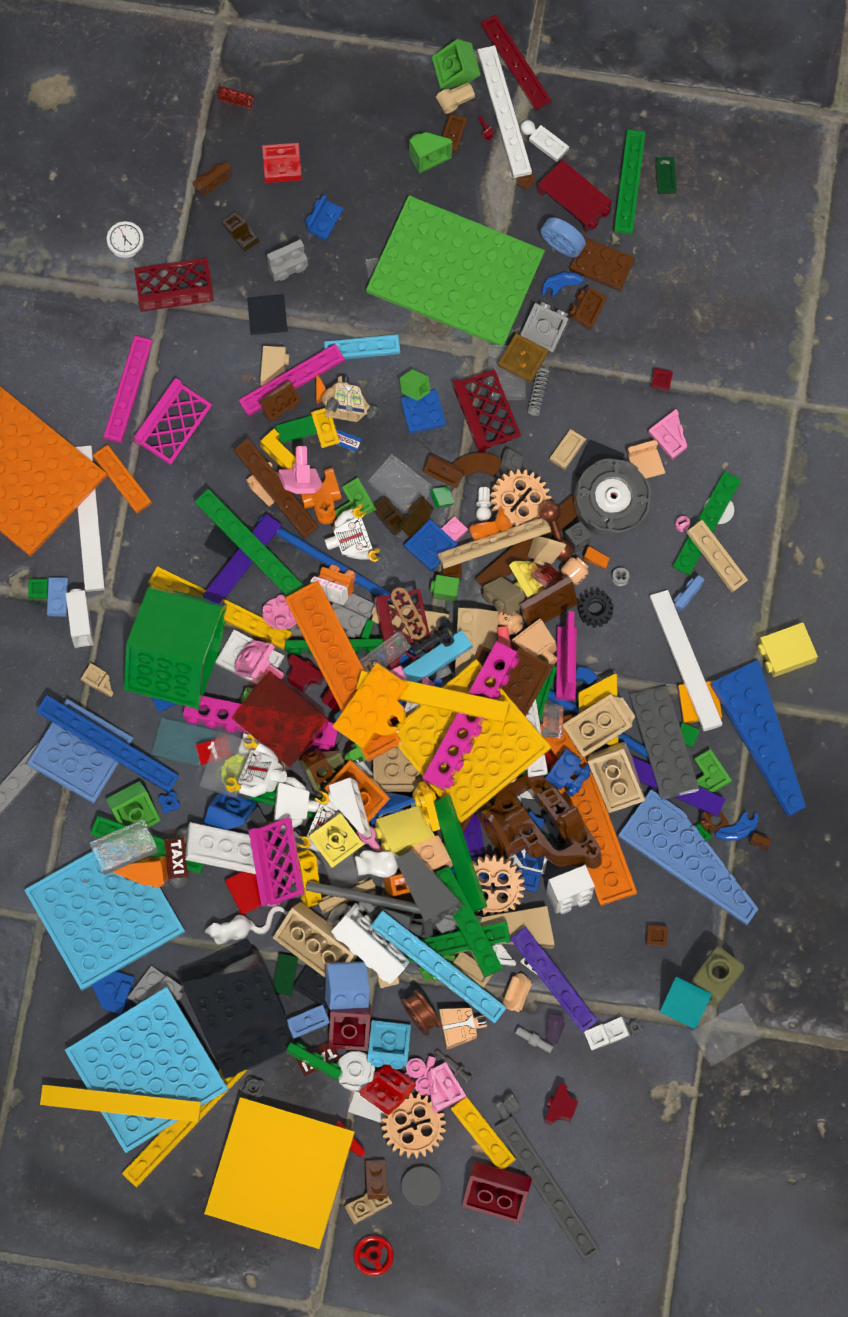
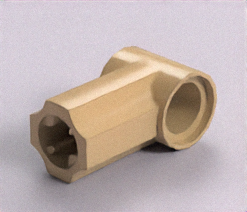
M467 82L452 90L445 89L437 94L436 99L444 113L447 114L456 110L460 104L475 98V93L471 84Z

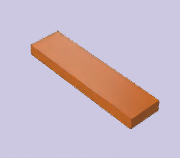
M106 445L92 455L136 514L152 504V501L109 445Z

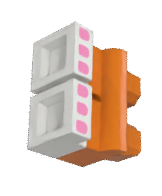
M332 564L329 568L322 567L320 575L318 577L314 576L310 584L318 580L329 601L344 605L354 591L355 572L348 570L342 574L340 573V568Z

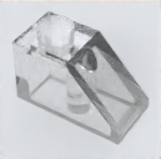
M544 704L542 737L562 738L563 706Z

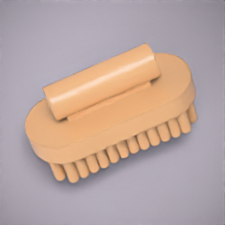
M520 973L512 977L503 1001L506 1009L517 1012L522 1010L532 985L531 980L526 975Z

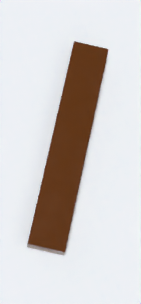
M248 438L233 449V452L303 539L319 528L293 493L284 489L277 473Z

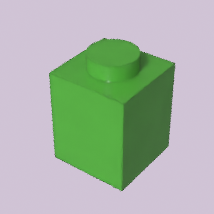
M412 369L400 378L401 392L410 398L419 401L431 392L429 377Z
M437 575L436 581L431 583L430 592H434L433 599L456 602L459 578Z

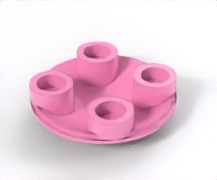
M278 595L277 598L269 600L262 610L264 621L270 627L279 630H286L297 624L284 599L287 597L285 595Z

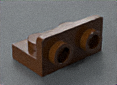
M219 162L193 181L192 184L204 197L232 177L231 166L227 162L224 164Z
M591 286L583 289L581 288L575 296L577 299L569 308L567 318L570 321L575 320L590 330L593 328L607 297Z
M288 381L258 402L264 411V417L272 421L280 418L285 411L296 407L301 399L293 384Z

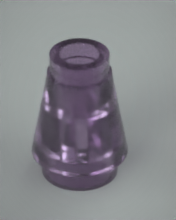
M549 1014L548 1019L546 1018V1042L558 1044L566 1023L564 1022V1016Z

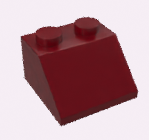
M371 1005L368 1008L331 1010L329 1048L368 1051Z

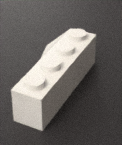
M355 903L331 932L338 941L347 945L354 955H358L367 967L375 970L383 981L391 984L407 967L410 961L398 948L391 943L388 944L384 937L370 927L372 920L368 915L363 916L358 911L360 907Z

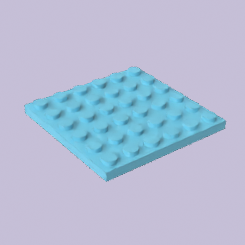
M110 842L25 889L28 898L81 991L185 933L160 887L145 886L105 870L104 865L109 860L142 858L140 853Z
M168 987L65 1050L88 1090L201 1102V1107L229 1090ZM102 1112L125 1153H128L179 1121Z

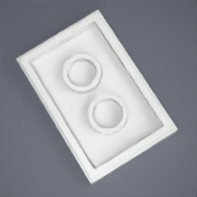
M233 630L218 656L216 664L235 673L237 658L243 648L254 640ZM273 650L268 660L271 662L270 665L278 669L285 657ZM258 674L256 679L240 676L265 690L272 680L265 674Z

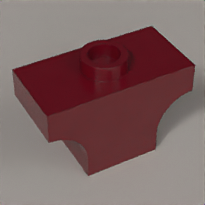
M294 654L290 656L288 664L292 671L287 677L289 684L304 693L310 685L316 684L320 686L323 683L324 676L315 669L313 663L308 660L303 661Z
M560 1083L555 1097L550 1096L546 1106L550 1109L544 1123L552 1126L557 1120L571 1122L579 1101L572 1099L568 1095L567 1085Z

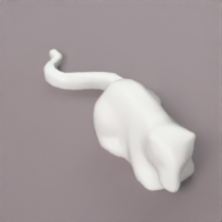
M363 851L359 857H355L358 875L373 874L383 878L393 876L398 869L395 859L400 856L389 851L380 853Z
M281 906L272 907L268 912L266 923L263 927H257L245 916L237 915L230 922L222 924L213 923L205 929V933L214 938L218 945L232 939H243L250 930L257 934H265L271 927L275 912L280 911L288 915L290 911H286Z

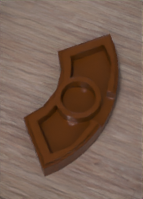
M472 453L459 458L453 465L465 470L464 476L466 478L475 473H485L494 477L502 469L500 467L502 459L488 453Z

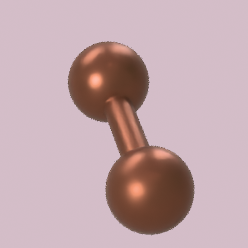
M545 502L540 507V517L550 523L555 540L566 544L564 550L556 558L559 561H566L572 557L574 549L569 541L563 540L557 522L561 515L560 507L555 502Z

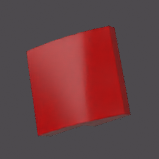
M299 143L262 145L265 183L302 180Z
M240 872L225 880V884L241 915L248 914L261 907L256 874Z
M384 1065L374 1073V1080L360 1089V1096L385 1114L390 1115L410 1095L416 1083L397 1069H393L391 1065Z

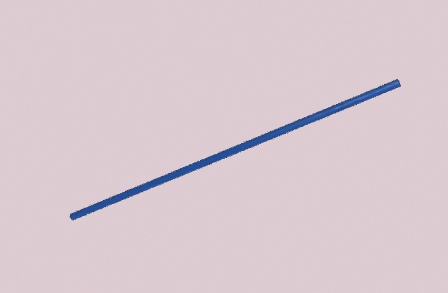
M261 516V518L259 519L258 524L264 518L263 516ZM282 527L276 534L326 566L330 567L332 564L338 566L342 574L348 570L353 571ZM355 572L356 584L378 597L391 594ZM387 599L388 603L393 605L391 599ZM550 689L549 700L575 716L579 714V706L571 701L556 700V692ZM624 733L618 736L620 743L626 742L630 749L648 759L644 745Z

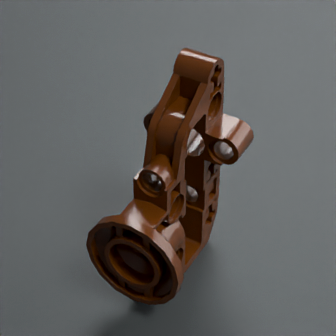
M528 774L522 776L497 793L493 806L479 813L482 826L497 852L501 856L504 855L505 860L525 849L531 858L534 857L536 859L543 856L559 867L586 865L588 868L595 869L602 864L600 847L584 826L579 810L575 806L570 808L556 788L544 777H528ZM528 791L536 803L546 811L549 820L559 831L561 839L564 840L568 848L562 851L555 850L515 797Z

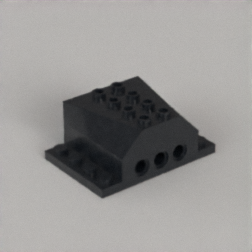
M248 940L176 973L224 1079L232 1078L238 1073L287 1052L290 1043L296 1044L280 1002Z

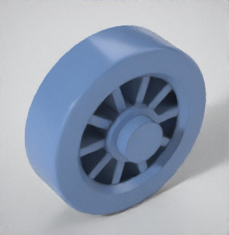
M548 218L540 230L543 239L563 255L578 257L586 246L582 234L575 227L559 218Z

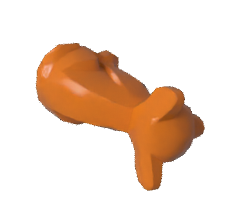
M501 508L499 510L497 518L493 522L472 524L470 532L474 540L496 534L500 530L506 531L512 528L513 525L510 519L504 515L505 509Z

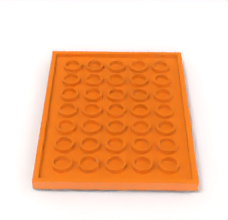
M0 386V532L31 557L107 477V473Z

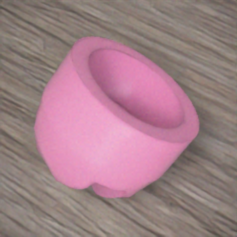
M686 516L678 517L675 522V528L680 532H686L690 528L689 518Z

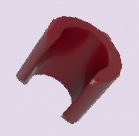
M480 116L478 120L484 128L481 134L488 141L494 136L493 128L491 126L488 127L483 117Z

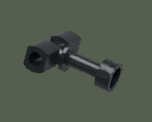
M442 617L437 621L438 630H433V636L422 643L417 641L411 645L418 658L425 655V650L438 641L445 647L451 646L454 643L452 624L447 617Z

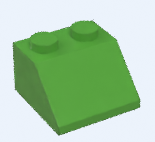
M456 39L432 56L441 89L463 85L467 82L470 83L481 75L473 46L470 42Z
M427 132L414 135L409 140V156L418 172L422 173L451 159V139Z
M140 781L105 799L117 823L143 831L161 821L147 791Z

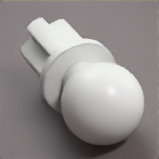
M480 487L478 489V502L476 503L480 507L476 512V516L483 522L488 521L491 517V511L488 508L491 506L489 502L490 489L487 487Z

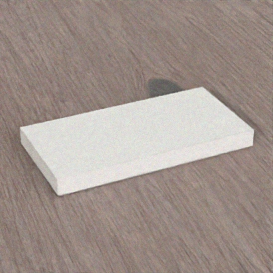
M190 822L188 825L185 860L256 874L250 836L248 834Z

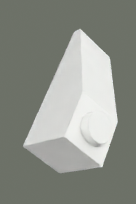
M348 778L329 785V798L331 802L334 803L362 835L372 836L357 781Z

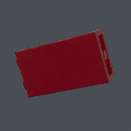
M564 160L538 184L537 192L541 196L547 193L583 223L585 233L590 229L594 230L598 226L599 220L602 217H607L612 210V201Z

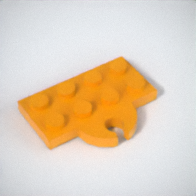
M376 663L333 725V728L363 749H366L375 734L392 736L398 733L400 730L396 727H390L389 721L391 718L397 717L400 723L405 724L406 713L404 707L398 701L409 685Z

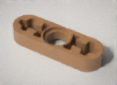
M404 588L394 589L390 594V599L409 636L415 640L423 638L426 634V627L408 592ZM397 591L400 594H404L402 600L404 603L408 601L409 605H405L401 609H399L398 606L402 604L400 600H395L394 598L396 596ZM410 608L413 610L414 615L411 619L404 618V609ZM416 618L418 620V622H415L416 627L422 628V631H420V636H418V634L412 633V631L414 630L412 624L410 626H408L407 624L409 622L414 621Z

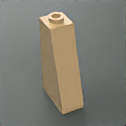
M388 604L389 608L396 612L394 605ZM375 606L371 613L373 616L371 621L379 624ZM404 609V618L407 619L409 617L410 613L412 612V609ZM425 610L430 637L434 635L433 630H438L437 621L442 617H447L450 621L452 615ZM395 616L392 620L393 627L400 630L403 626L401 619ZM417 618L414 621H412L413 624H415V622H418ZM404 627L401 632L410 637L406 628ZM424 636V637L421 638V639H418V640L413 639V640L416 641V642L419 641L420 643H422V642H424V641L426 640V637ZM438 641L433 644L432 649L436 648L440 642Z
M547 906L482 917L481 927L508 922L510 937L526 927L541 948H554ZM512 941L509 943H504L514 945Z

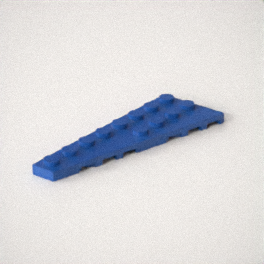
M756 660L712 682L710 686L787 817L803 810L806 805L759 660Z

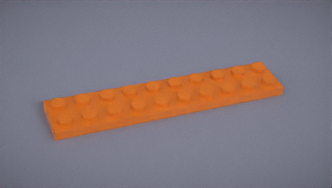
M317 580L284 599L343 712L357 692L356 688L361 671L365 670L322 586ZM390 720V721H389L390 727H394L393 724H392V722H391V720ZM397 733L392 736L375 734L366 749L360 748L369 762L399 746L402 742Z
M572 714L540 724L542 737L551 746V749L545 753L550 770L566 749L582 760L578 765L579 767L584 768L588 764L587 756L581 757L562 727L564 723L573 718ZM592 771L589 778L582 783L580 791L575 793L573 797L567 794L569 788L565 785L561 790L557 788L570 808L575 806L579 810L584 826L600 847L602 855L601 866L595 869L586 866L595 886L594 892L599 906L601 907L636 895L637 891ZM572 774L570 778L576 780L577 776Z

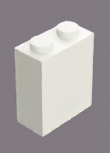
M73 589L66 593L74 647L94 645L85 590Z

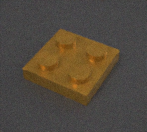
M516 333L500 359L498 367L531 383L548 355L549 350Z

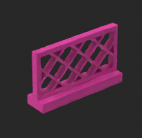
M177 378L174 379L133 439V443L138 446L141 445L169 465L173 463L212 407L211 403L181 384L182 382ZM184 391L187 393L190 401L179 402L178 395L180 392ZM202 403L206 408L203 412L195 413L193 404ZM191 404L192 414L182 415L180 406ZM178 406L179 416L169 417L168 409ZM193 417V427L185 428L183 418ZM180 419L182 428L172 430L170 421ZM167 421L169 431L159 432L157 426L159 422ZM183 432L184 440L174 443L173 433ZM170 434L172 443L161 445L160 435ZM157 436L158 446L151 447L145 443L149 437ZM173 447L174 454L170 459L163 455L162 448Z
M573 611L568 612L565 626L557 627L556 700L575 701L577 627H574Z
M287 817L262 828L249 830L261 906L276 907L281 902L305 894L292 819ZM283 825H286L285 835L280 833ZM269 830L273 832V835H272L270 841H269V836H268V831H269ZM277 837L282 839L279 848L274 845ZM286 843H288L290 847L288 854L283 852ZM272 848L277 852L274 859H272L271 854ZM281 855L286 858L282 867L277 864ZM290 862L293 865V870L291 873L287 871V867ZM275 868L280 870L277 879L275 877ZM284 874L289 877L286 885L281 883ZM293 881L296 882L297 887L295 892L290 890ZM278 887H281L283 889V892L280 897L278 894Z

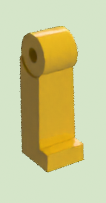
M273 429L260 441V447L284 470L293 469V464H296V458L278 441L279 433Z
M309 849L297 853L305 893L301 895L303 904L309 908L320 903L322 897L320 893L306 891L308 881L320 883L316 855Z

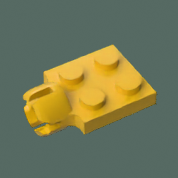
M426 781L419 782L412 794L415 805L421 809L426 826L430 825L432 831L439 830L440 826L434 802L437 801L435 792L431 786L427 785Z

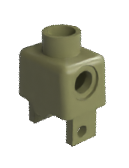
M716 947L695 974L690 984L711 993L712 996L707 1005L718 1007L742 975L744 965L722 948ZM717 966L726 973V976L722 979L714 977L712 974L713 968Z

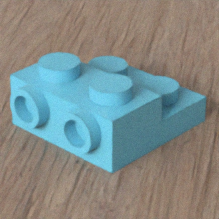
M372 1020L367 1062L371 1063L374 1067H381L383 1064L391 1065L393 1069L407 1067L411 1025Z

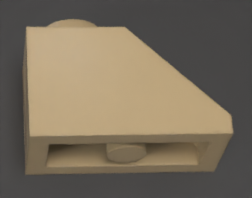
M263 346L261 386L285 372V365H289V354H286V347Z
M540 536L534 537L528 557L533 558V563L544 566L545 562L552 564L564 550L566 544Z

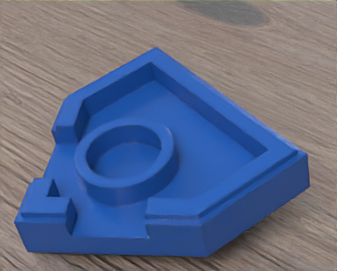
M114 972L92 984V988L103 1010L118 1015L123 1014L135 977Z

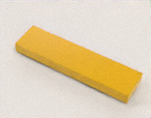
M467 1096L451 1108V1111L496 1168L504 1170L516 1160Z

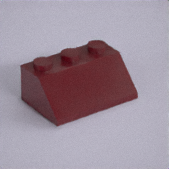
M474 1161L462 1207L520 1224L532 1178Z

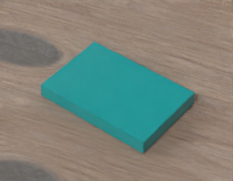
M676 977L660 1013L696 1029L712 994Z

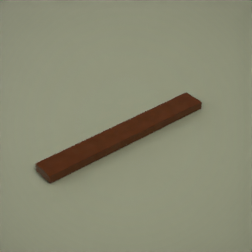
M574 494L559 506L561 515L557 522L560 531L577 517L573 506ZM548 523L551 532L540 535V537L552 539L554 534L550 523ZM533 538L515 544L475 580L483 588V586L500 577L506 579L513 573L509 567L512 562L529 559L528 554Z

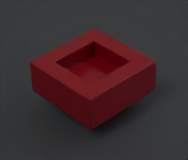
M655 368L651 388L669 392L673 372Z

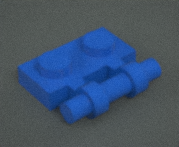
M566 749L545 779L559 790L565 785L569 788L567 794L573 797L582 788V783L589 778L591 769L588 764L584 768L579 767L578 765L582 760ZM572 774L577 776L576 780L570 778Z

